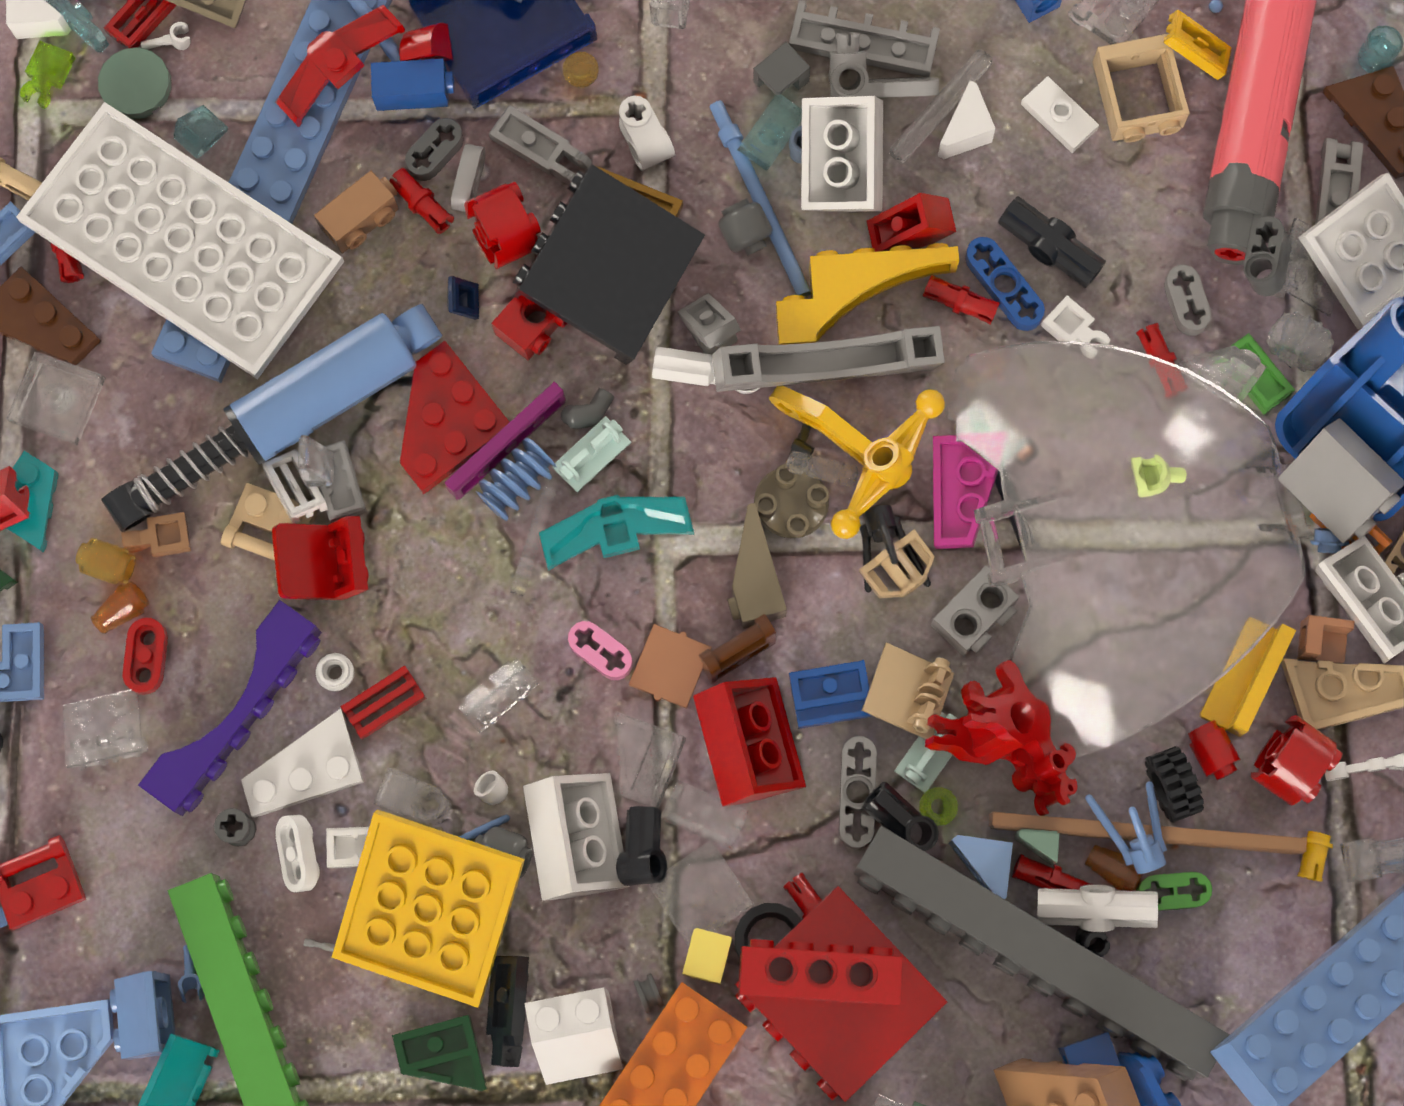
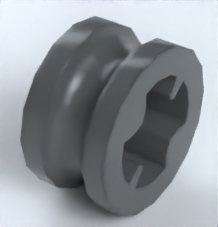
M648 974L647 979L643 982L638 979L633 981L646 1013L651 1012V1008L655 1005H658L660 1008L665 1006L652 974Z

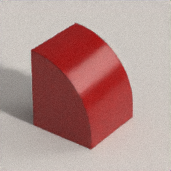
M437 23L406 32L400 42V61L442 58L444 62L453 60L448 24Z

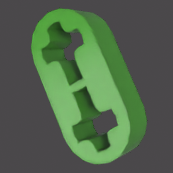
M1200 872L1152 875L1139 882L1136 891H1146L1151 888L1152 882L1156 883L1157 889H1170V895L1158 898V911L1197 908L1206 904L1212 896L1211 882ZM1190 879H1193L1196 886H1202L1203 893L1197 895V901H1192L1190 894L1178 895L1177 888H1184L1190 885Z

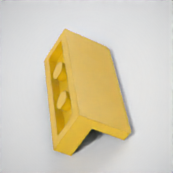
M1247 617L1200 712V717L1208 722L1215 720L1219 727H1224L1226 731L1238 737L1246 734L1296 630L1283 623L1275 629L1253 617Z

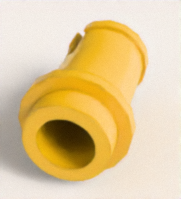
M1308 831L1306 836V852L1302 855L1297 876L1322 882L1328 849H1333V844L1330 843L1331 836Z

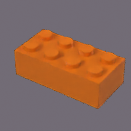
M681 982L599 1106H697L748 1027Z

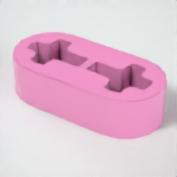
M589 621L576 623L570 629L568 642L571 650L578 657L610 680H620L629 675L632 670L633 660L625 646L596 624ZM589 631L593 632L592 640L599 648L595 651L586 644L579 648L577 634L581 632L586 635ZM606 651L613 657H616L619 653L622 654L624 668L619 669L615 667L612 671L608 670L609 662L602 656V653Z

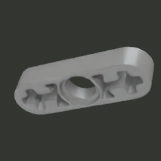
M855 736L847 740L841 754L839 837L842 843L851 849L866 847L874 835L875 819L870 814L869 816L865 814L860 815V826L867 829L868 832L861 835L860 841H853L852 834L845 831V828L852 827L854 813L846 815L845 808L854 811L864 810L862 808L864 802L854 803L849 800L846 793L847 787L853 782H861L867 786L869 794L876 788L877 750L874 743L864 736ZM857 744L863 745V751L870 753V757L864 758L862 762V772L869 770L870 777L862 774L846 775L847 769L855 771V758L848 756V751H854Z

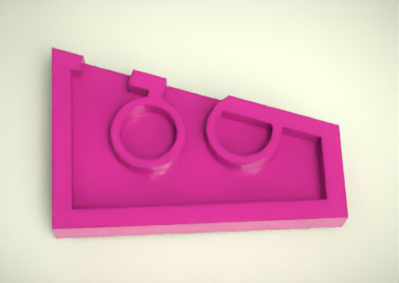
M1008 433L933 436L935 549L974 547L1009 439Z

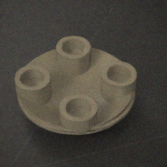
M783 464L768 473L760 481L755 492L754 503L756 504L761 524L768 531L783 538H801L813 533L824 522L829 508V491L822 481L809 470L791 464Z

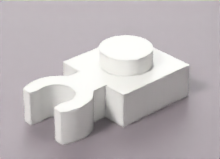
M1068 295L1041 324L1046 331L1067 349L1078 343L1081 346L1082 355L1092 362L1098 354L1091 349L1090 343L1099 342L1104 348L1110 343V338L1107 334L1090 329L1095 318Z

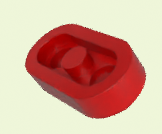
M153 618L136 620L129 627L126 638L122 672L123 681L130 690L141 695L155 692L161 686L164 678L168 634L165 627ZM148 633H154V642L150 645H145L144 637ZM150 670V679L146 682H140L139 676L141 672Z

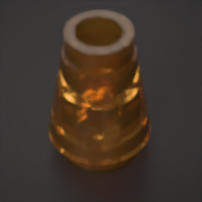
M129 581L126 585L119 584L98 608L96 613L91 616V621L101 633L106 634L110 630L144 614V608L149 605V601L144 592L134 582Z
M1096 844L1085 862L1086 866L1090 867L1118 891H1135L1143 874H1137L1133 864L1126 865L1122 853L1100 847Z

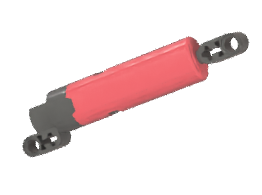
M1245 0L1222 115V124L1218 135L1203 210V219L1211 225L1207 246L1215 260L1225 264L1244 265V274L1253 290L1258 295L1265 297L1272 296L1283 288L1290 258L1291 240L1282 222L1275 217L1317 0ZM1267 269L1271 270L1268 276L1260 279L1257 278L1260 272Z

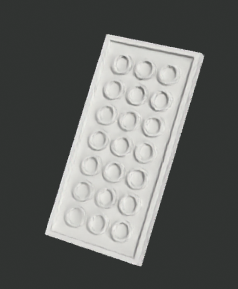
M106 102L102 104L16 216L22 224L256 379L261 376L344 263L342 256Z

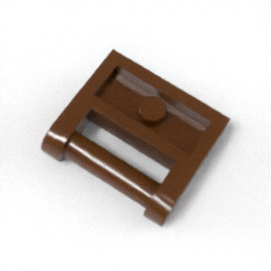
M765 614L755 619L753 626L713 651L707 649L699 654V658L703 663V671L711 684L775 644L776 631Z

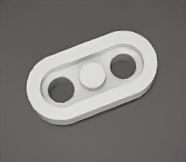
M300 814L283 816L279 819L276 826V842L283 880L291 892L312 890L320 875L312 839L313 830L307 819Z

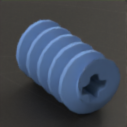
M529 438L522 440L526 452L514 448L511 453L515 463L506 458L502 459L501 466L504 473L497 469H492L490 476L493 483L481 479L479 486L483 493L481 494L476 491L483 502L498 517L505 521L509 520L505 508L508 506L518 511L520 507L516 497L520 496L529 501L531 497L527 487L531 486L540 490L542 487L537 477L541 475L551 480L553 477L548 467L550 465L557 467L552 459Z

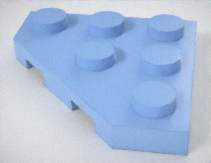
M110 1000L0 1015V1106H63L113 1042L114 1024Z

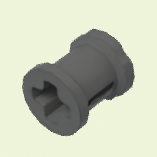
M230 808L219 813L215 819L214 829L219 839L232 846L240 847L247 845L255 837L256 824L248 814L243 813L239 809ZM236 821L243 824L242 830H236L234 836V834L228 831V826L235 825Z

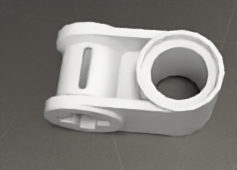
M630 96L623 100L619 108V127L639 169L644 171L674 157L675 151L665 129L660 125L650 103L641 96ZM634 114L636 118H641V120L636 121L634 117L629 118V116Z

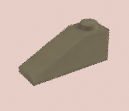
M755 503L748 504L732 584L733 597L727 599L733 621L740 619L743 629L753 626L755 624L754 620L763 614L766 615L769 621L784 618L787 614V608Z

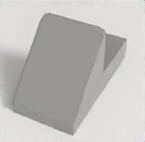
M709 293L677 311L703 353L712 355L720 347L731 346L736 343V333L741 331L735 317Z

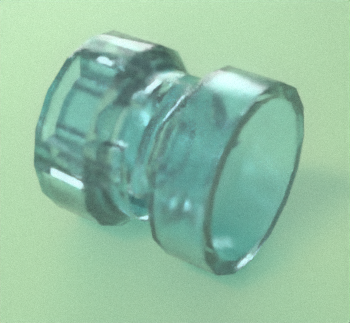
M1386 25L1372 29L1359 49L1358 61L1361 67L1369 73L1391 67L1402 51V36L1396 29Z

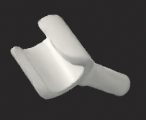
M184 22L174 23L170 28V34L142 41L141 47L148 50L164 45H172L178 50H185L191 44L190 37L177 38L176 36L187 33L189 31L188 25Z

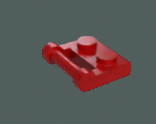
M61 835L48 839V844L4 863L0 862V903L11 930H16L86 900L67 845ZM49 859H56L58 868L11 887L8 880L9 876Z

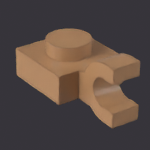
M185 512L147 518L148 529L121 532L123 548H126L127 553L142 551L148 547H151L153 557L191 551Z

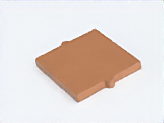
M654 624L633 672L629 686L653 695L656 701L663 699L687 709L703 671V663L699 658V654L707 649L711 651L712 647L688 638L685 632L678 634Z

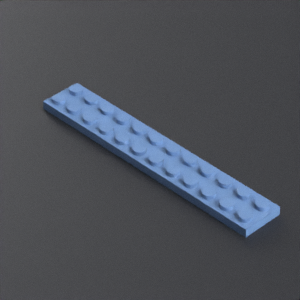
M311 0L228 182L291 224L297 215L360 71L339 90L329 81L302 119L300 127L295 125L275 101L307 56L309 43L322 32H334L359 18L347 0ZM365 0L371 10L381 5L388 9L392 0ZM370 49L357 56L363 64ZM167 319L151 352L152 356L156 359L222 383L230 365L229 360Z

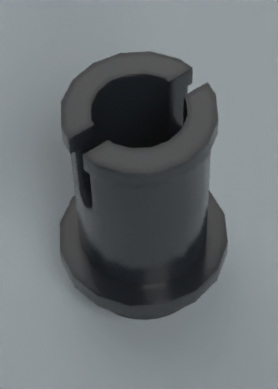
M1081 928L1077 930L1075 942L1096 955L1103 957L1110 949V942L1107 941L1108 937L1105 932H1091ZM1097 937L1095 943L1090 945V941Z

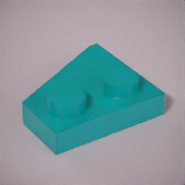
M24 450L12 468L16 471L17 481L15 482V487L17 491L25 485L28 486L30 497L27 510L30 514L29 518L6 529L44 552L48 542L45 539L48 519L52 517L54 505L52 495L56 491L59 473Z

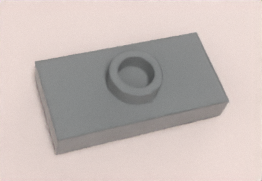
M345 440L309 451L321 494L326 501L328 509L326 512L329 521L333 523L345 516H356L366 513L365 503Z

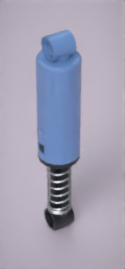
M423 304L407 310L392 322L386 314H378L292 368L275 376L244 397L223 408L232 424L226 429L219 426V433L211 437L206 434L205 438L207 441L200 445L193 442V449L185 453L180 450L179 458L174 461L167 458L166 466L161 469L154 466L155 472L148 477L143 474L137 476V478H134V481H129L109 492L101 501L120 531L125 532L139 525L154 513H157V510L160 511L161 503L164 502L170 505L171 497L177 494L183 497L184 489L190 486L196 489V482L203 478L209 481V474L216 470L222 473L223 465L228 462L231 465H235V458L240 455L248 457V450L258 465H261L290 445L292 446L313 433L314 430L414 370L417 364L412 355L428 348L443 335Z

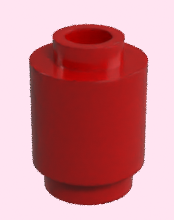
M1215 720L1188 733L1191 740L1189 746L1206 777L1214 775L1218 781L1238 770L1235 763L1241 759L1224 727L1219 728Z

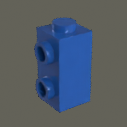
M443 58L371 63V91L376 110L449 107L448 94L455 93L453 71L447 72Z

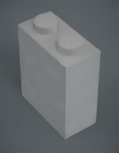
M1340 418L1323 428L1278 477V480L1343 544L1355 535L1362 539L1377 524L1372 518L1379 511L1384 515L1401 500L1397 493L1404 486V480Z

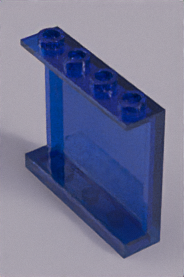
M408 0L412 12L422 27L437 23L448 24L453 60L446 61L445 64L449 71H453L454 79L474 110L597 40L594 21L588 13L584 15L575 0H522L521 3L515 0Z

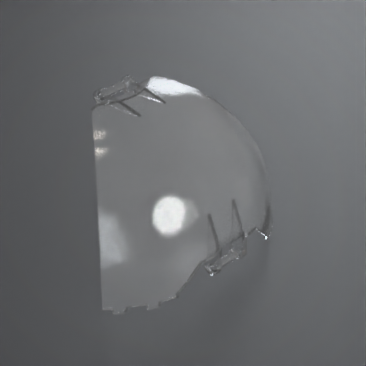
M1035 341L1006 345L967 355L965 364L955 369L953 381L956 384L960 383L958 399L949 404L948 420H956V442H964L997 468L1001 476L1004 500L974 510L975 522L981 526L990 573L987 574L989 586L1007 585L1017 582L1020 578L1022 579L1029 608L1009 660L1014 662L1019 668L1029 691L1048 705L1051 717L1050 736L1056 750H1060L1062 744L1069 743L1075 749V758L1122 741L1161 721L1195 699L1227 674L1259 643L1278 621L1295 596L1306 575L1300 541L1314 537L1312 526L1306 522L1302 503L1278 480V477L1290 464L1280 463L1275 439L1270 427L1249 407L1220 386L1186 368L1149 354L1113 345L1079 341ZM1155 454L1162 457L1169 467H1181L1186 470L1187 476L1183 483H1170L1168 488L1162 493L1139 497L1130 459L1135 457L1151 459L1155 457ZM1014 515L1025 562L1005 568L995 521Z

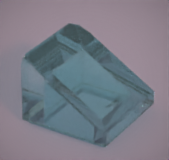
M202 105L177 119L173 136L195 158H199L228 131V127Z

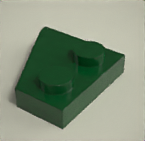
M470 1015L392 1035L401 1074L478 1091L488 1090Z

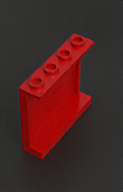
M836 886L774 948L789 949L790 942L814 943L813 951L829 952L830 944L852 945L853 953L869 954V947L893 948V956L903 957L901 1005L738 995V993L734 996L750 1013L756 1008L767 1019L762 1024L764 1029L777 1042L784 1038L793 1047V1050L789 1053L791 1058L804 1071L811 1067L820 1076L821 1079L816 1084L832 1101L838 1096L842 1101L846 1102L948 1002L839 886ZM775 958L769 966L770 975L777 981L786 980L791 974L790 963L784 958ZM817 960L810 966L809 974L814 982L823 984L830 978L831 969L825 961ZM856 963L851 967L849 976L852 983L860 987L868 983L870 980V970L865 964ZM739 980L734 984L737 988L739 986Z

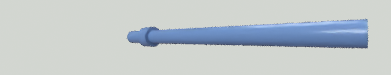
M716 101L709 108L720 129L718 136L723 146L729 149L753 202L761 205L772 227V234L769 237L796 295L805 297L811 293V290L741 142L743 140L742 133L738 125L732 123L723 101Z

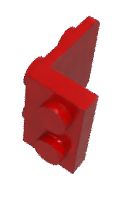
M345 516L328 525L279 523L272 528L277 588L281 598L345 600L368 590L369 573L365 565V536L361 528L360 516Z

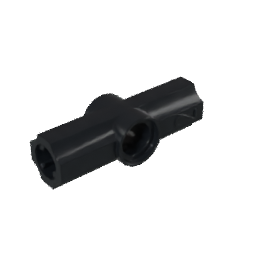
M1019 196L1013 199L999 218L998 224L1028 245V250L1034 258L1046 266L1053 267L1055 265L1084 288H1087L1093 282L1106 263V260L1077 240L1075 232L1065 222L1055 217L1049 219Z

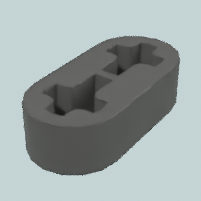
M451 118L438 119L408 150L405 162L409 174L418 181L431 180L460 150L464 138L461 127L455 120ZM443 131L448 134L452 131L454 140L450 142L445 139L441 142L439 133ZM419 157L424 160L428 157L430 166L426 168L421 165L417 168L415 159Z

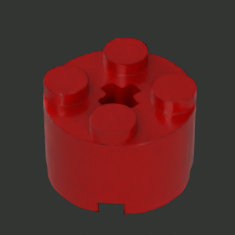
M516 182L500 185L464 203L467 218L475 217L476 220L474 222L475 228L472 229L476 241L489 263H495V269H499L533 253L531 250L538 239L537 234L541 233L540 225L532 212L527 214L522 205L524 198Z
M1293 715L1285 721L1290 727L1284 733L1276 730L1266 742L1254 762V766L1259 769V772H1251L1250 775L1253 780L1291 806L1301 800L1307 804L1313 801L1322 786L1318 782L1326 770L1331 771L1336 767L1343 755L1337 749L1336 742L1299 716Z

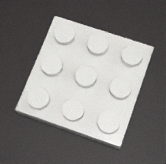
M1385 173L1381 174L1298 237L1357 329H1361L1391 300L1404 297V196L1390 174Z

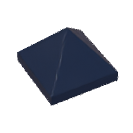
M449 276L447 287L448 311L470 319H479V284L455 276Z

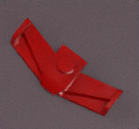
M381 5L334 32H322L308 44L307 56L275 103L297 127H300L302 119L329 81L339 90L365 66L357 57L359 54L397 33L402 34L405 32V28L384 5Z

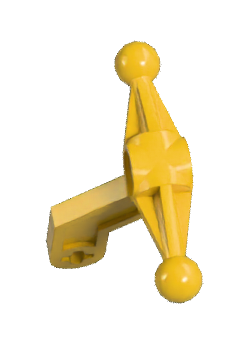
M783 385L776 386L769 396L770 402L780 411L819 430L863 465V471L848 509L838 511L831 520L833 533L842 539L854 537L861 527L859 517L889 490L903 486L912 475L911 463L914 460V455L928 419L938 417L945 408L944 397L937 390L928 389L922 391L915 401L917 411L888 437L871 442L828 406Z

